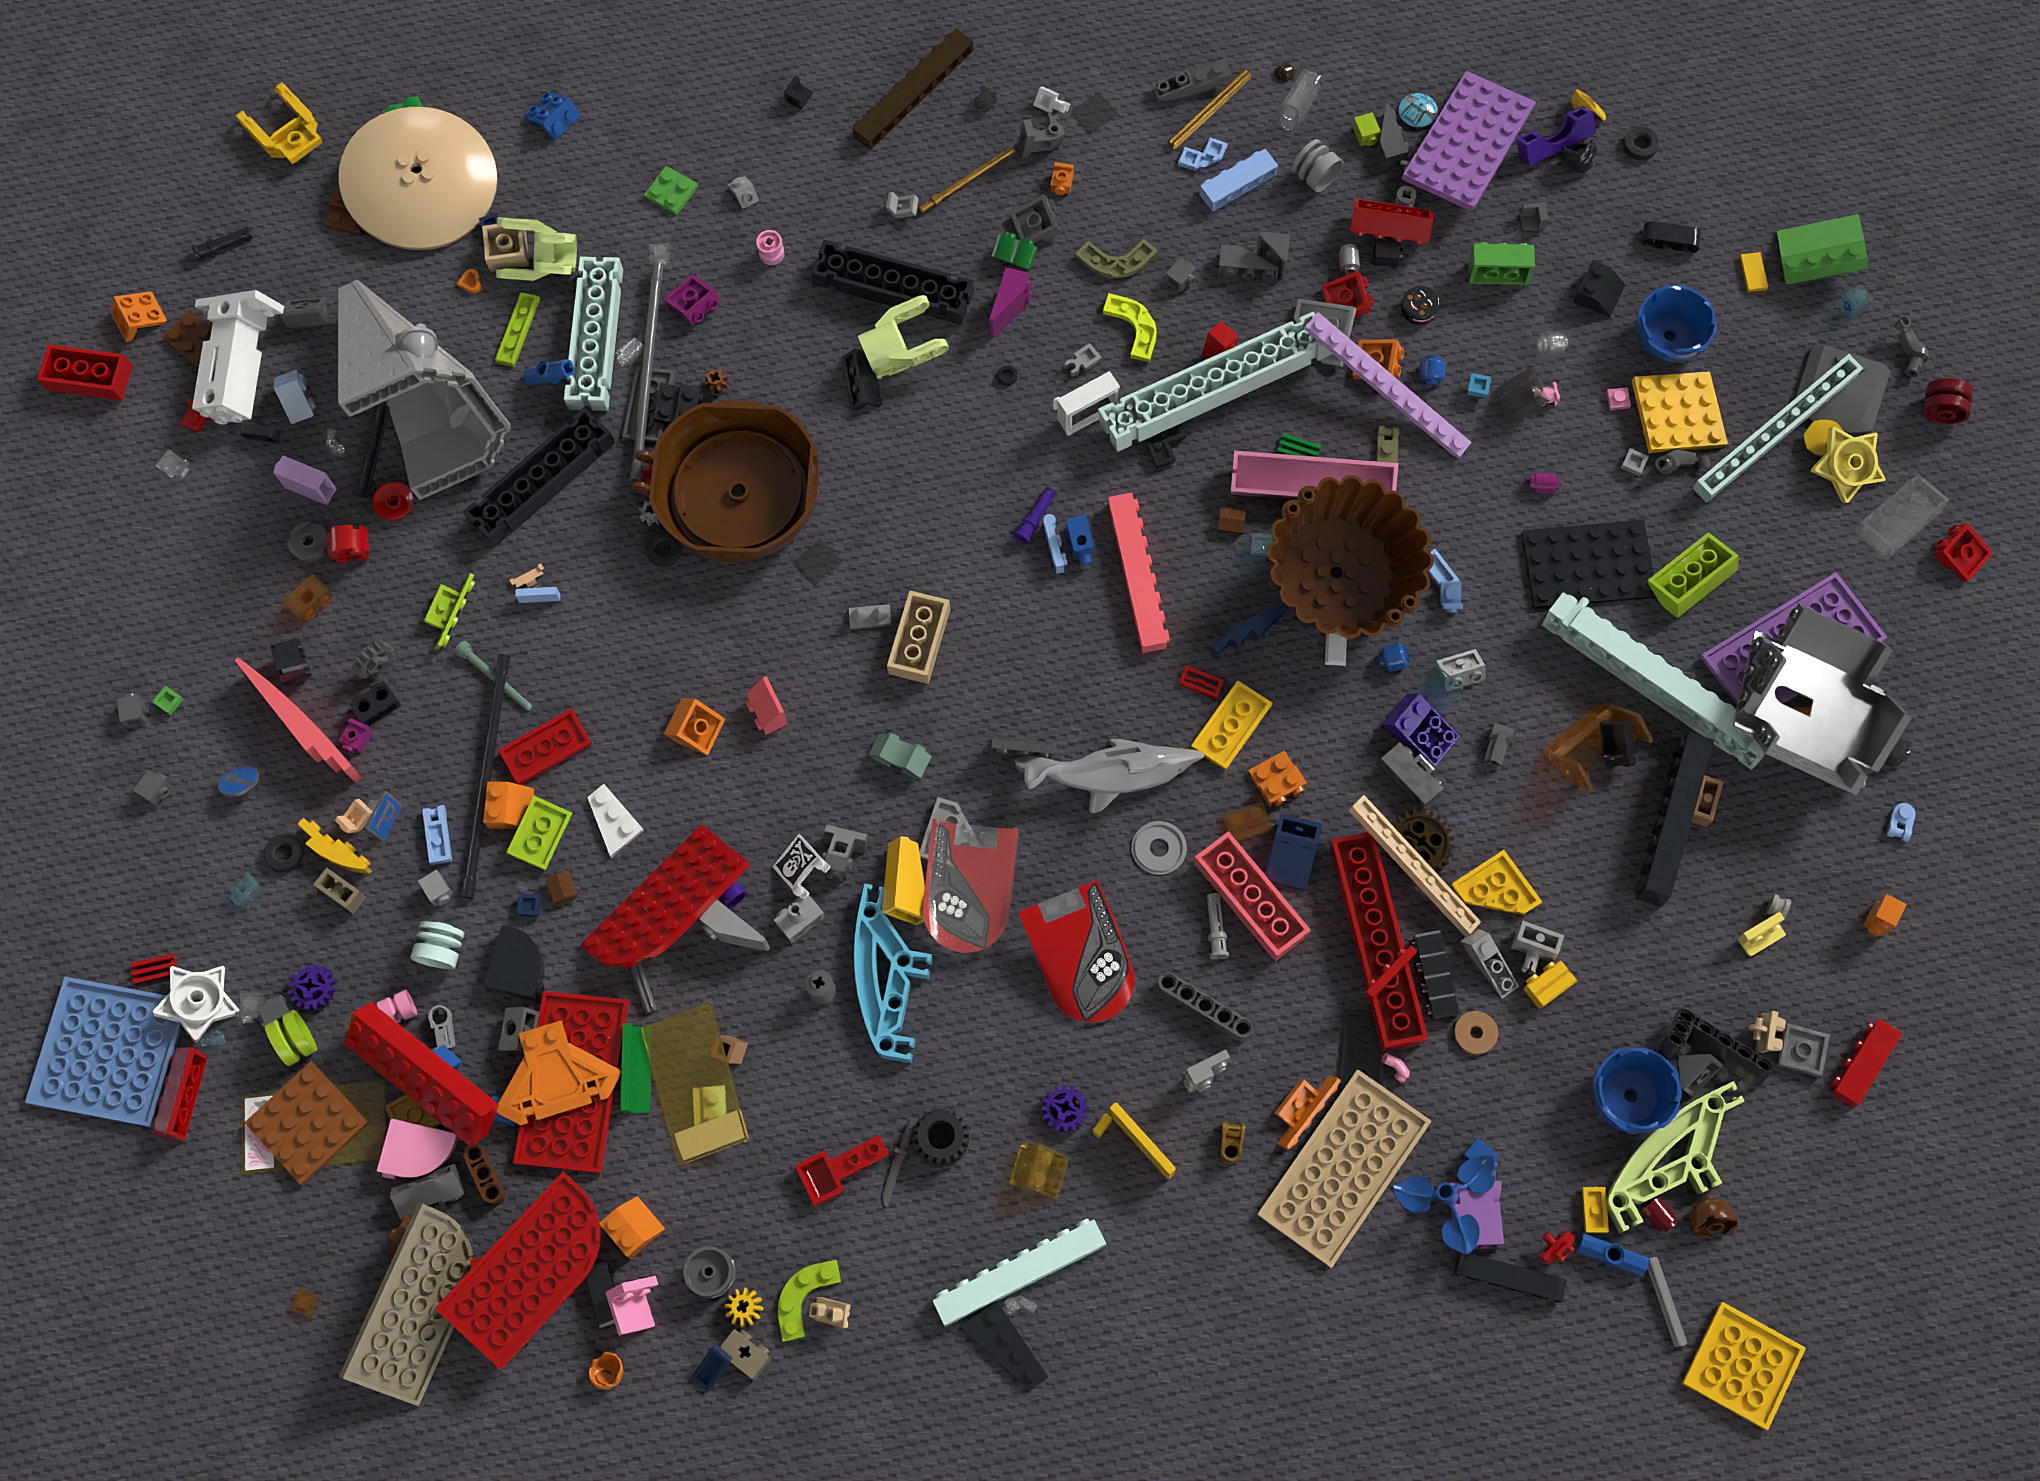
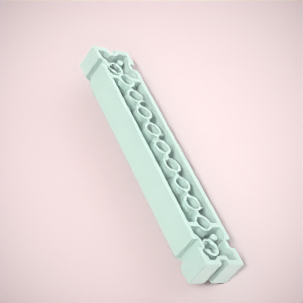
M1314 311L1300 317L1297 324L1291 321L1233 349L1222 352L1121 398L1120 404L1116 406L1112 402L1098 408L1099 422L1106 434L1110 433V440L1116 451L1119 452L1132 446V440L1134 439L1141 442L1311 364V359L1313 358L1319 361L1332 355L1326 347L1304 330V327L1314 317Z
M1565 593L1561 594L1546 615L1542 626L1552 633L1558 634L1565 642L1703 737L1714 740L1715 745L1738 758V761L1751 770L1764 757L1765 753L1755 739L1732 729L1736 708L1733 705L1724 703L1715 693L1702 688L1699 682L1689 679L1683 675L1680 669L1667 664L1661 656L1654 655L1648 651L1645 645L1635 642L1626 632L1619 631L1613 627L1610 621L1601 619L1591 608L1586 607L1589 603L1587 598L1582 597L1577 603L1576 598L1566 595Z

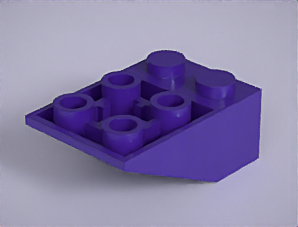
M1419 693L1406 694L1382 724L1393 737L1416 754H1422L1434 767L1437 766L1460 737Z

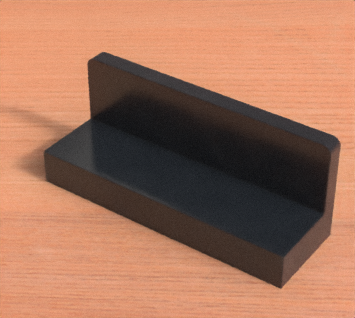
M854 348L842 357L851 409L859 411L867 405L880 407L882 406L876 374L873 372L865 352Z

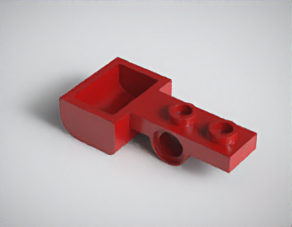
M877 1135L832 1159H829L824 1150L796 1164L795 1167L816 1207L845 1193L840 1182L841 1180L856 1175V1172L861 1169L866 1170L870 1165L890 1155L880 1135Z

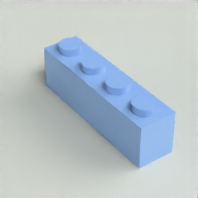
M1266 149L1254 152L1248 159L1241 160L1234 167L1221 171L1213 179L1205 180L1200 185V196L1213 212L1276 176L1278 164Z

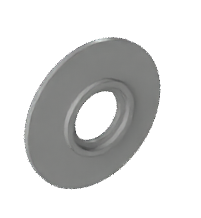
M1163 821L1150 822L1142 826L1136 832L1132 841V855L1137 865L1144 871L1155 875H1164L1175 871L1183 863L1187 852V844L1182 832L1176 826ZM1156 839H1162L1168 844L1169 850L1162 857L1154 856L1150 851V844Z

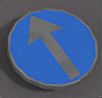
M243 766L229 771L219 781L218 789L220 793L228 797L247 793L259 781L258 770L251 766Z

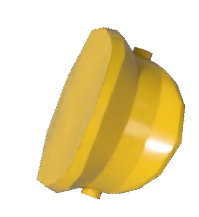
M1831 420L1814 421L1803 435L1807 450L1823 457L1827 453L1828 429L1830 427H1837L1842 431L1843 429L1837 422Z

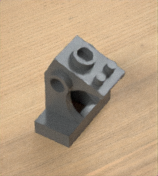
M1050 112L1047 113V119L1044 122L1045 130L1034 129L1031 119L1023 120L1017 140L1021 159L1029 157L1031 152L1053 150L1063 143L1065 130L1056 121V116H1052Z
M826 825L824 844L830 845L827 853H823L822 859L830 865L829 870L826 872L828 879L838 878L837 881L840 882L843 879L847 880V871H851L853 866L852 852L865 854L868 834ZM836 848L846 849L845 854L836 852Z

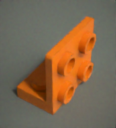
M152 292L115 296L113 298L110 313L125 342L134 340L137 328L162 325L167 322Z

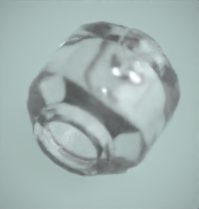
M1561 330L1544 331L1537 339V349L1546 357L1561 356L1568 347V338Z

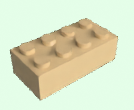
M909 591L887 664L890 675L929 684L950 613L949 600Z

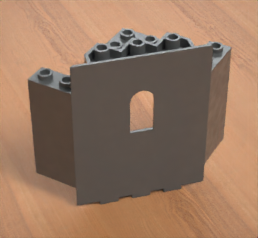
M1798 603L1796 608H1793L1789 613V620L1786 625L1779 630L1777 639L1754 630L1732 729L1755 739L1765 754L1857 795L1860 789L1865 787L1867 775L1873 771L1879 772L1912 719L1893 697L1885 694L1883 689L1873 685L1893 650L1887 644ZM1784 687L1812 700L1809 716L1778 702L1775 697L1776 688Z

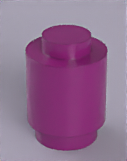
M1551 473L1531 474L1529 491L1554 494L1555 490H1559L1560 478H1556V474Z

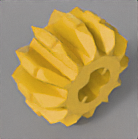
M743 1288L741 1295L740 1291L736 1289L734 1290L736 1298L730 1295L727 1297L732 1301V1304H725V1308L732 1310L727 1312L726 1317H733L731 1323L734 1325L740 1319V1327H745L746 1320L752 1326L754 1322L751 1317L754 1316L758 1320L761 1318L755 1312L763 1311L762 1306H756V1304L762 1301V1298H755L757 1292L754 1290L748 1295V1288ZM742 1302L745 1304L749 1303V1306L746 1307V1313L741 1310L739 1312Z

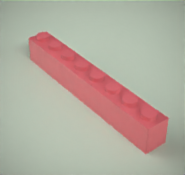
M1132 493L1108 497V507L1142 653L1166 649L1170 638L1168 630L1163 628L1165 616L1158 604H1161L1160 594L1155 592L1154 585H1157L1154 573L1150 572L1152 560L1150 554H1146L1145 548H1148L1146 536H1142L1141 530L1144 529L1141 517L1138 518L1137 511H1139L1138 500L1133 499Z

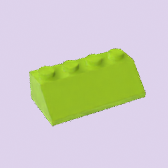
M1708 532L1648 580V584L1661 605L1676 618H1679L1738 571L1739 555Z

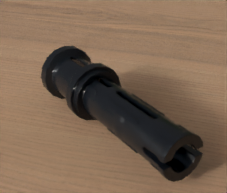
M248 226L215 240L208 238L202 244L191 245V248L198 262H200L206 256L212 254L215 256L219 250L250 238L252 239L253 237L251 233L243 236L244 233L250 231Z

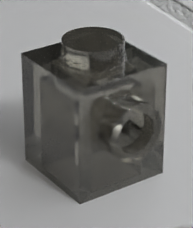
M1899 738L1884 764L1893 767L1898 766L1904 761L1906 762L1910 755V750L1908 749L1910 742Z

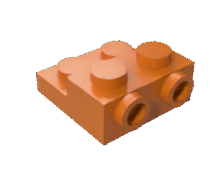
M1397 339L1359 340L1358 346L1395 378L1400 377L1401 367L1398 364L1399 359L1404 357V349ZM1353 371L1354 379H1362Z
M1285 751L1248 770L1249 775L1269 807L1274 804L1278 807L1287 801V797L1291 795L1296 797L1302 794L1307 785L1299 769L1293 765Z

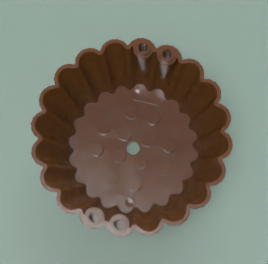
M1347 475L1341 481L1333 477H1325L1318 483L1317 487H1303L1298 493L1297 500L1287 501L1282 507V519H1278L1272 525L1271 533L1274 541L1268 546L1267 550L1272 565L1271 578L1280 592V597L1285 606L1290 610H1295L1298 620L1310 623L1314 629L1325 634L1333 633L1348 639L1356 638L1360 634L1377 636L1381 634L1384 627L1395 628L1399 626L1404 620V613H1411L1418 609L1420 605L1418 594L1428 590L1430 578L1426 572L1432 568L1434 563L1433 555L1426 549L1431 541L1430 535L1425 528L1419 526L1421 522L1419 512L1415 508L1405 506V499L1401 493L1393 490L1386 492L1384 485L1380 481L1371 479L1363 483L1355 475ZM1331 569L1340 570V578H1333L1330 573Z

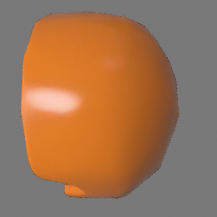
M604 1352L601 1357L592 1361L588 1373L590 1382L596 1388L608 1390L620 1383L624 1371L622 1361L616 1354Z

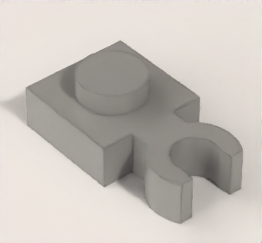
M1089 343L1074 353L1075 360L1070 359L1065 362V368L1075 367L1071 371V376H1076L1079 373V369L1083 368L1086 372L1101 362L1102 357Z

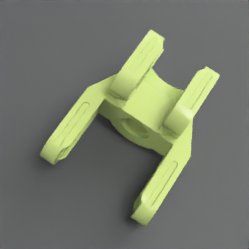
M497 218V226H502L505 229L534 231L533 269H496V278L534 281L550 273L571 274V272H575L577 257L576 234L557 233V231L538 220Z
M918 296L890 308L875 324L876 328L858 335L870 366L878 379H882V376L888 374L890 376L901 372L910 366H916L948 351L949 346L945 339H933L907 350L896 325L924 313L930 306L926 296Z

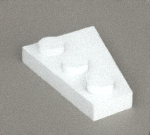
M604 784L588 796L609 855L612 858L644 830Z

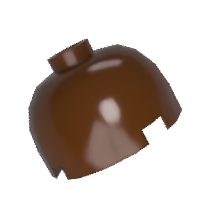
M1711 1196L1705 1197L1697 1203L1690 1214L1692 1230L1695 1236L1700 1238L1713 1237L1710 1234L1711 1232H1723V1235H1727L1738 1227L1733 1208L1726 1201Z

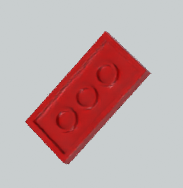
M571 708L498 750L517 784L522 785L593 744Z

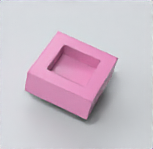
M1628 388L1607 390L1610 410L1629 409L1631 407Z

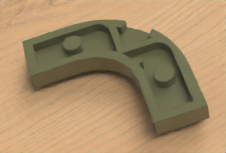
M1143 239L1126 255L1113 257L1106 255L1088 241L1075 253V258L1100 276L1125 278L1141 271L1158 255V250Z

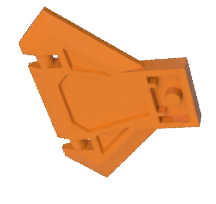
M562 1020L518 1033L525 1056L498 1103L497 1113L519 1125L528 1123L526 1116L535 1114L537 1120L590 1104L592 1103L591 1096L597 1094L600 1095L601 1100L607 1099L622 1071L568 1043ZM595 1080L596 1086L588 1088L587 1082ZM531 1100L532 1106L524 1108L523 1102Z

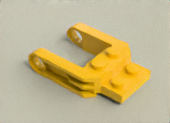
M281 82L275 86L274 90L297 115V118H294L273 133L271 137H268L251 117L248 118L244 111H240L235 116L271 158L286 157L293 165L322 144L323 141L316 133L318 124L312 113Z

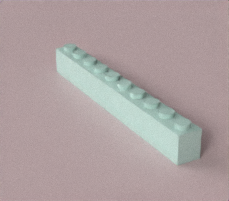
M1848 354L1696 482L1693 489L1707 503L1854 380L1863 367Z

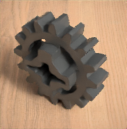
M387 641L375 642L372 647L367 646L363 649L361 655L355 659L357 662L353 663L352 666L354 668L352 670L360 679L364 678L366 680L369 676L373 678L374 674L377 673L379 675L384 671L386 665L392 662L390 659L395 656L393 654L395 650Z

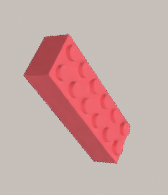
M1229 831L1195 856L1194 864L1275 962L1309 936L1310 928Z

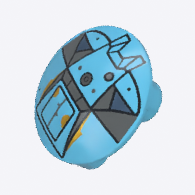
M1420 93L1406 96L1399 106V116L1406 124L1417 129L1430 125L1435 120L1438 111L1434 100Z

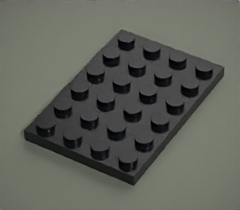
M1644 520L1522 530L1521 532L1534 609L1552 607L1562 593L1576 598L1577 603L1582 597H1585L1589 600L1588 604L1657 598L1648 584V580L1654 576Z

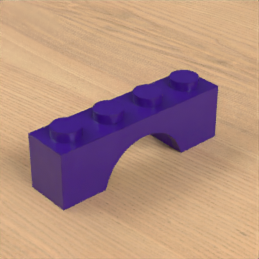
M1581 106L1567 113L1562 127L1550 137L1544 138L1532 130L1516 138L1520 160L1528 165L1537 164L1540 160L1553 156L1556 152L1562 150V146L1566 145V148H1569L1573 144L1595 134L1596 128L1593 112Z

